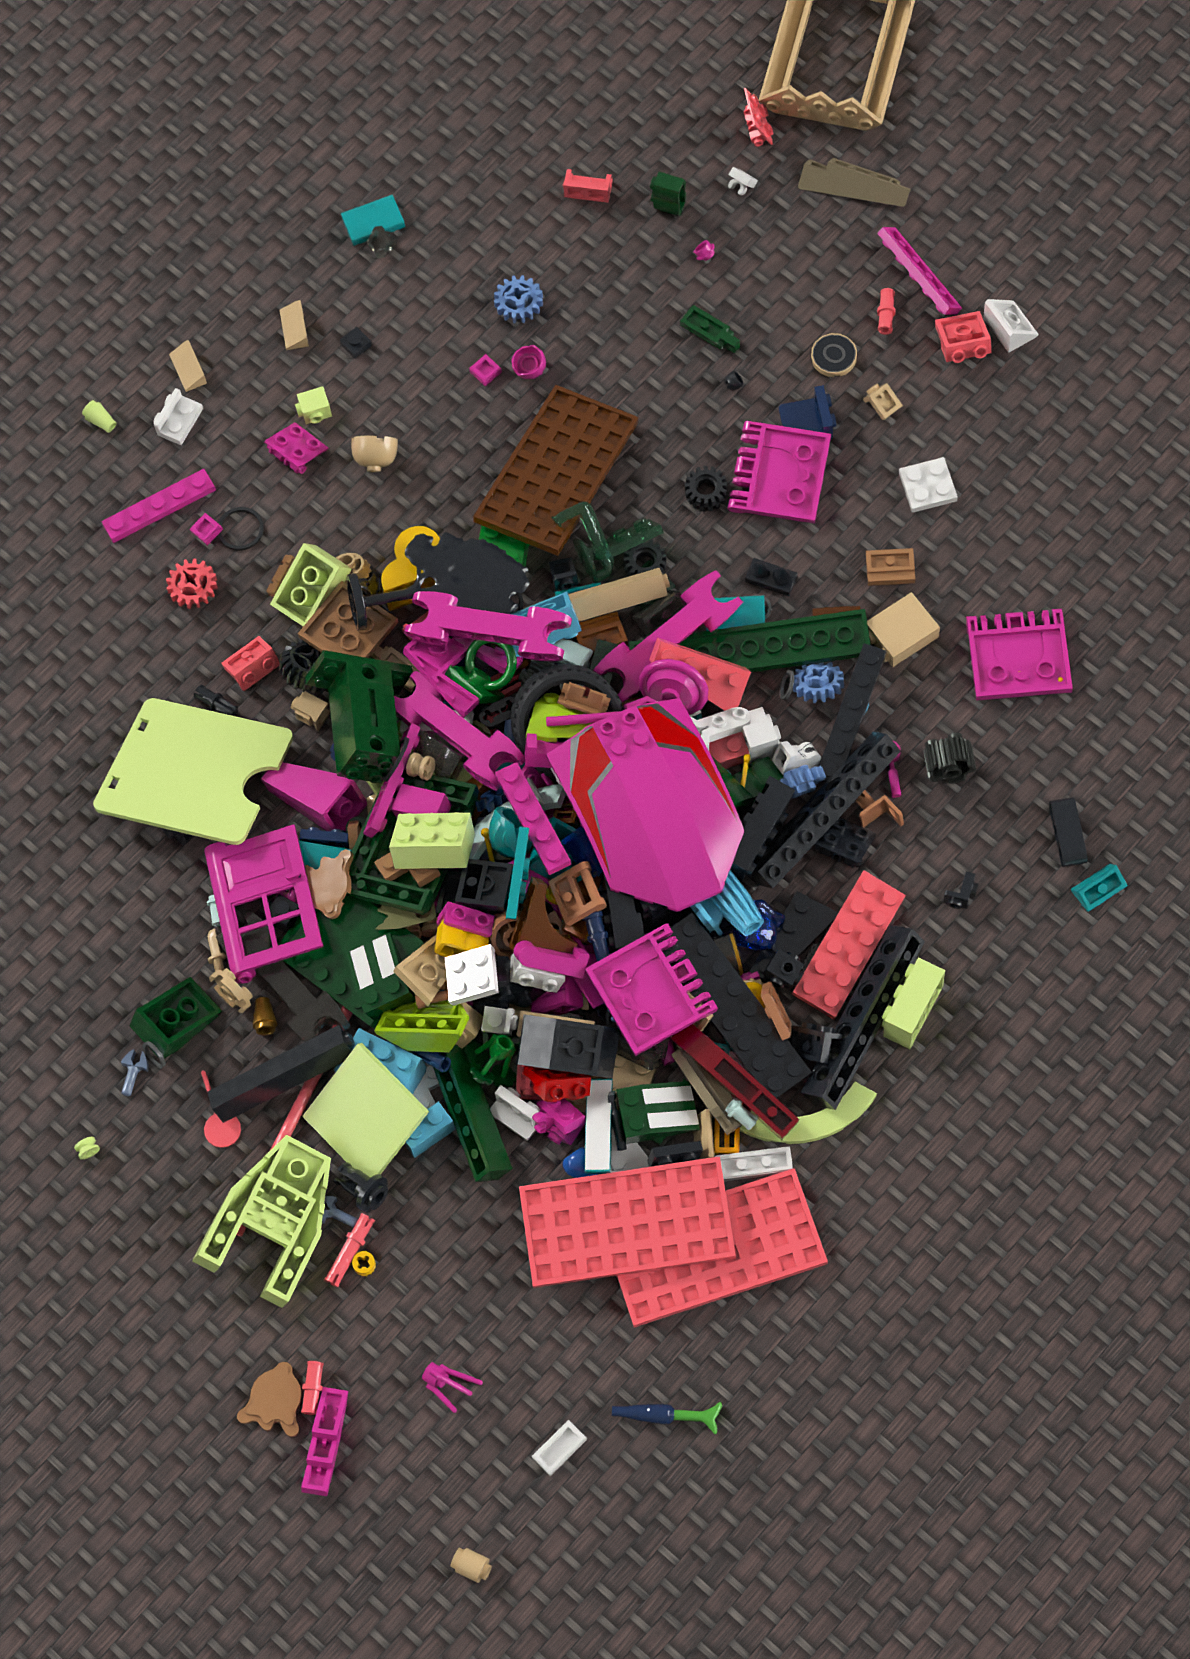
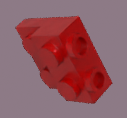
M524 1066L523 1074L534 1083V1093L546 1102H556L563 1098L579 1100L585 1096H590L591 1076Z

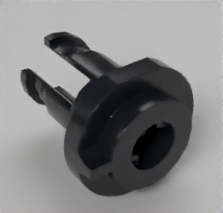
M348 1162L339 1166L337 1171L344 1176L341 1179L335 1178L333 1182L336 1185H341L346 1192L357 1198L356 1206L359 1210L367 1214L369 1211L375 1210L382 1205L388 1194V1181L380 1174L369 1177L362 1171L352 1168V1165Z

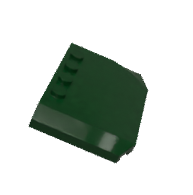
M403 770L401 777L404 778L402 784L445 793L452 804L449 813H470L472 818L479 794L477 785L432 775L426 781L421 779L420 776L411 777L407 774L406 770ZM395 790L393 798H396L398 791ZM377 795L352 849L354 857L349 869L352 888L351 893L347 892L346 894L348 897L424 915L431 910L449 868H438L441 875L421 888L409 871L393 881L383 878L374 862L390 853L389 846L397 818L392 810L390 812L387 811L385 815L387 823L381 833L377 832L372 838L363 834L378 798Z
M346 894L342 900L344 905L341 908V913L335 919H329L322 911L315 909L323 947L284 959L283 961L375 1029L381 1017L373 1020L364 1013L355 990L346 953L391 933L403 961L424 945L425 942L406 928L376 929L378 925L384 923L388 915L378 912L379 908L371 902L348 897ZM301 915L278 946L305 937Z

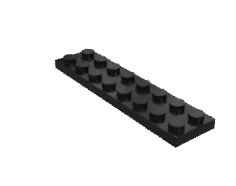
M691 913L671 927L673 934L666 939L676 936L678 941L674 946L662 952L667 957L677 950H684L685 956L670 964L671 967L685 959L690 960L698 974L687 982L682 983L683 986L698 978L702 980L703 984L698 989L689 993L697 997L703 992H709L711 997L703 1002L702 1005L714 1000L718 1007V1010L713 1013L714 1016L710 1022L747 1072L776 1098L812 1073L790 1042L787 1039L782 1041L772 1018H768L763 1006L694 914Z

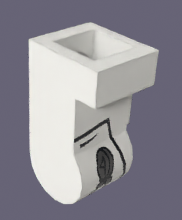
M788 741L779 743L772 761L780 772L784 774L803 765H808L809 769L817 767L820 764L821 756L810 742L790 745Z

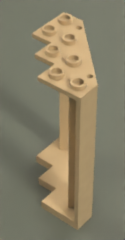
M787 0L759 102L764 104L773 113L865 131L882 125L915 0H870L886 3L888 6L861 104L853 97L836 103L822 91L805 97L790 85L814 0Z

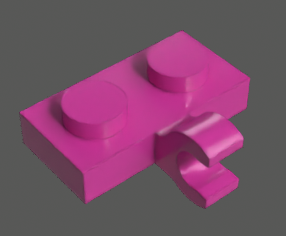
M565 1098L556 1102H546L542 1099L536 1103L541 1111L532 1116V1119L537 1123L534 1129L540 1134L555 1125L566 1135L586 1123L585 1116Z

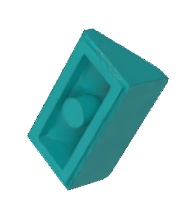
M1108 864L1073 887L1071 891L1085 910L1089 912L1128 885L1117 865Z

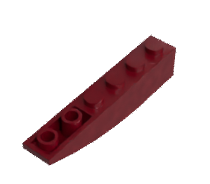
M693 1024L670 1038L738 1101H742V1105L757 1116L781 1141L797 1125L800 1120Z

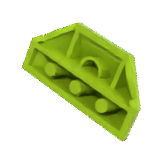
M413 1001L393 1011L383 1012L375 1028V1033L406 1051L449 1053L461 1037L470 1017L462 1004L453 1006L449 1001H441L429 1004V1006L426 1005V1008L418 1009L416 1001Z

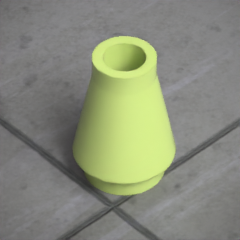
M92 400L82 411L85 420L104 429L107 433L111 432L117 424L100 402Z

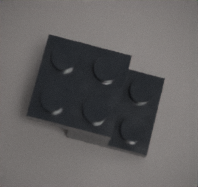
M469 859L467 868H463L462 872L448 870L441 886L436 907V917L438 918L447 902L487 913V910L505 912L514 865Z

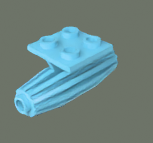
M729 870L722 893L690 906L710 933L715 930L719 936L724 934L719 928L723 917L745 936L756 932L764 923L751 895L731 870Z

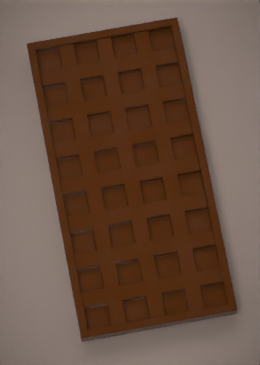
M555 385L475 512L473 522L558 556L636 428L639 417Z

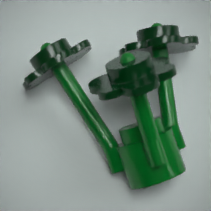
M494 1034L484 1044L482 1042L478 1043L473 1039L464 1047L467 1060L472 1064L470 1072L473 1074L476 1082L480 1084L486 1083L487 1085H491L493 1082L496 1087L502 1085L508 1088L512 1087L513 1083L516 1082L517 1074L512 1072V1069L509 1067L516 1049L514 1048L513 1041L508 1036H497ZM489 1059L487 1064L484 1067H481L482 1065H484V1061H487ZM505 1059L503 1067L500 1065H495L492 1069V1072L489 1073V1069L496 1060L500 1061Z

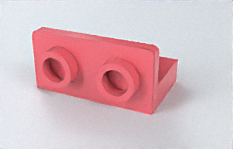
M258 636L221 664L237 681L239 687L245 691L277 668L280 662L272 647Z

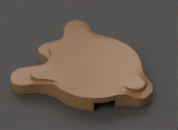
M347 849L341 851L336 858L323 857L317 870L305 865L314 908L322 911L329 919H335L340 915L341 908L344 905L342 900L347 892L351 893L352 886L349 869L354 855Z
M281 1362L274 1369L263 1373L256 1379L251 1389L249 1402L237 1413V1419L241 1424L257 1422L263 1430L270 1431L275 1423H280L287 1436L296 1437L299 1434L300 1429L296 1420V1414L302 1401V1389L294 1377L293 1368L289 1363Z

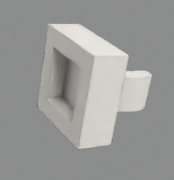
M732 167L728 174L735 178L729 182L728 188L734 189L735 185L739 183L740 190L738 194L740 195L746 193L747 186L754 188L758 181L735 167Z

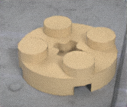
M226 968L223 971L218 969L209 977L210 982L215 979L217 985L214 989L232 1008L237 1005L241 1008L238 1012L243 1013L251 1006L250 999L253 997L251 992L244 986L240 987L234 981L236 977L229 969Z

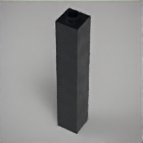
M337 1025L207 1091L211 1108L224 1123L343 1063L352 1052V1046L355 1045V1042L349 1032L345 1033L340 1025Z

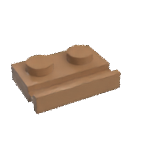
M913 548L866 551L868 586L915 583Z

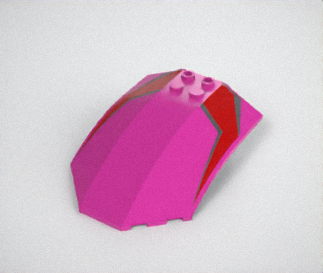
M680 698L638 704L586 726L579 733L546 754L587 834L610 886V891L630 894L635 899L651 904L653 902L658 903L676 912L722 893L738 846L744 835V828L718 768Z

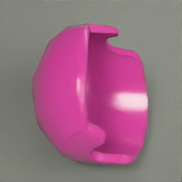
M535 345L521 347L515 351L511 359L512 369L523 379H535L542 375L546 368L545 355Z

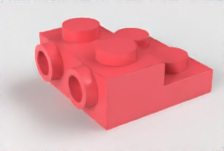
M980 311L935 320V328L941 340V349L946 362L960 363L965 358H984L987 354L992 353L991 338Z

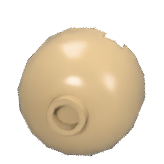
M356 436L351 439L352 456L360 466L367 467L368 472H381L382 467L389 466L394 461L397 454L398 439L384 436V439L377 438V436Z

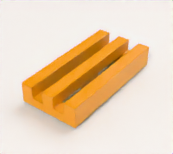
M715 1118L714 1155H719V1153H739L740 1127L735 1130L734 1147H729L730 1134L727 1135L726 1133L724 1135V1147H719L720 1124Z

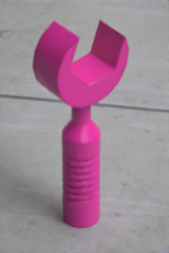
M893 741V742L897 745V747L900 749V746L898 745V743L895 742V741ZM901 752L889 763L890 770L888 775L893 798L901 796L898 771L894 767V763L900 758Z

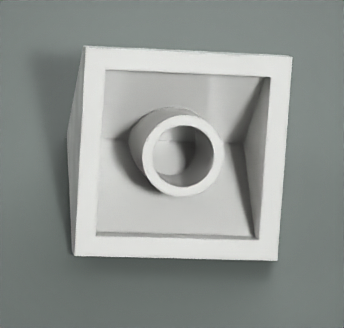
M988 299L985 302L983 319L1008 353L1039 335L1014 301Z

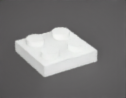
M944 457L899 468V475L912 513L957 501L958 497Z
M492 945L445 957L450 1004L454 1006L499 993L495 949Z

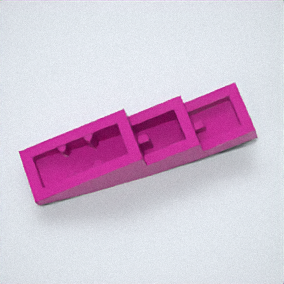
M327 1387L322 1389L312 1428V1440L306 1459L307 1467L301 1486L303 1493L321 1496L328 1495L349 1394L346 1390Z

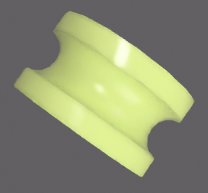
M87 1137L75 1145V1150L80 1152L78 1154L80 1159L90 1158L100 1150L99 1146L95 1144L96 1140L94 1137Z

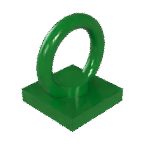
M475 639L467 649L465 666H449L445 675L478 697L479 704L494 703L505 697L499 689L505 687L515 674L517 667L516 653L512 645ZM487 643L498 644L507 656L506 671L496 681H491V678L485 672L475 668L474 665L478 649Z

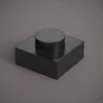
M357 326L339 340L340 345L354 359L372 346L371 340Z

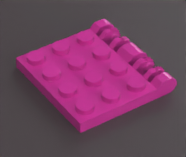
M745 421L742 430L744 434L741 435V440L747 444H758L757 449L749 447L739 448L738 453L740 457H737L734 471L737 477L733 478L732 483L739 487L750 488L749 492L732 490L730 492L732 499H729L727 510L735 513H751L815 524L831 434Z
M1052 609L1053 624H1050L1048 610H1043L1041 614L1043 625L1035 626V614L1033 611L1027 612L1028 626L1026 627L1024 626L1023 612L1005 613L1006 628H1002L1001 614H995L994 625L996 629L991 630L987 628L986 615L980 616L981 630L979 631L976 616L966 617L976 700L1072 692L1073 687L1062 609ZM1062 677L1063 681L1059 682L1058 678Z
M669 924L662 925L585 968L635 1056L718 1010L714 1000L695 1008V1006L702 1004L711 997L709 992H703L692 1000L689 998L687 993L698 989L703 984L701 979L698 978L682 986V983L687 982L698 974L689 959H685L671 967L670 964L685 956L684 950H677L667 957L662 952L674 946L678 941L676 936L666 939L673 934Z

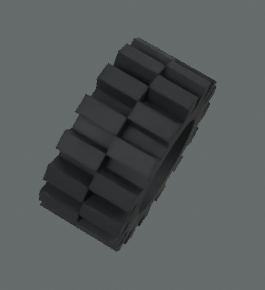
M704 466V470L697 467L696 473L692 470L690 477L687 476L685 483L686 499L688 498V503L690 505L693 503V508L696 510L699 506L700 511L703 512L705 507H708V511H713L712 506L718 509L720 503L723 504L727 497L725 475L722 476L720 470L716 472L715 467H711V470H708V466ZM702 483H711L714 485L715 490L711 494L703 495L697 491V487Z
M641 539L639 544L636 540L634 541V546L630 544L628 551L625 550L624 571L627 573V577L660 568L661 573L664 574V570H666V554L663 547L660 549L658 542L653 545V540L649 539V543H645V539ZM641 556H648L654 560V564L651 567L643 568L636 564V560Z

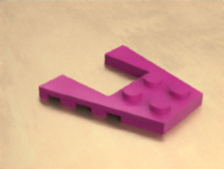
M454 636L452 639L448 638L447 645L445 646L427 644L413 639L404 647L403 654L462 718H465L478 706L479 698L445 676V672L449 666L457 665L465 657L468 647L475 639L471 640ZM486 645L481 646L475 656L504 674L507 668V656L504 650L499 647L493 649ZM520 656L517 657L516 669L519 668L523 662V658Z

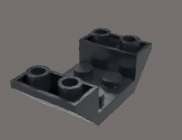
M524 1014L516 1064L613 1079L620 1029Z

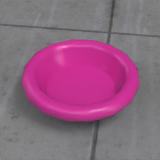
M674 659L655 660L645 666L639 676V689L643 697L648 696L656 701L680 698L689 715L701 710L708 700V686L704 677L694 667L683 661Z

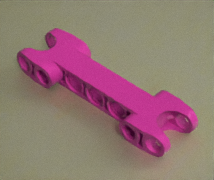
M717 570L701 578L681 595V598L687 605L635 648L630 650L622 642L609 652L594 668L593 671L599 675L615 672L622 677L624 685L618 694L622 703L640 692L639 676L645 666L652 663L649 659L657 637L680 644L703 624L712 633L726 622L743 603L739 596L725 603L718 602L713 598L711 588L721 577Z
M421 591L415 592L412 602L429 611L424 621L406 625L404 634L409 638L427 644L445 646L449 636L519 646L518 654L526 659L538 661H560L563 659L564 650L547 642V638L552 631L571 627L572 618L562 612L533 606L529 607L527 617L457 607L458 598L447 593Z
M414 671L410 675L411 681L416 685L412 695L407 698L394 696L398 718L407 726H410L412 723L419 726L423 722L469 759L463 764V767L483 785L497 791L501 787L495 776L497 768L506 762H517L520 766L525 762L523 753L503 733L496 730L488 738L443 703L445 698L420 672Z

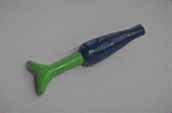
M719 1402L714 1407L705 1411L674 1410L671 1405L667 1404L612 1406V1416L656 1424H670L674 1420L700 1421L706 1424L714 1434H717L718 1428L715 1419L722 1408V1403Z

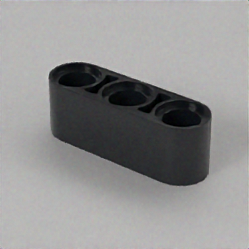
M1075 798L1049 801L1050 816L1062 867L1086 864L1087 851Z

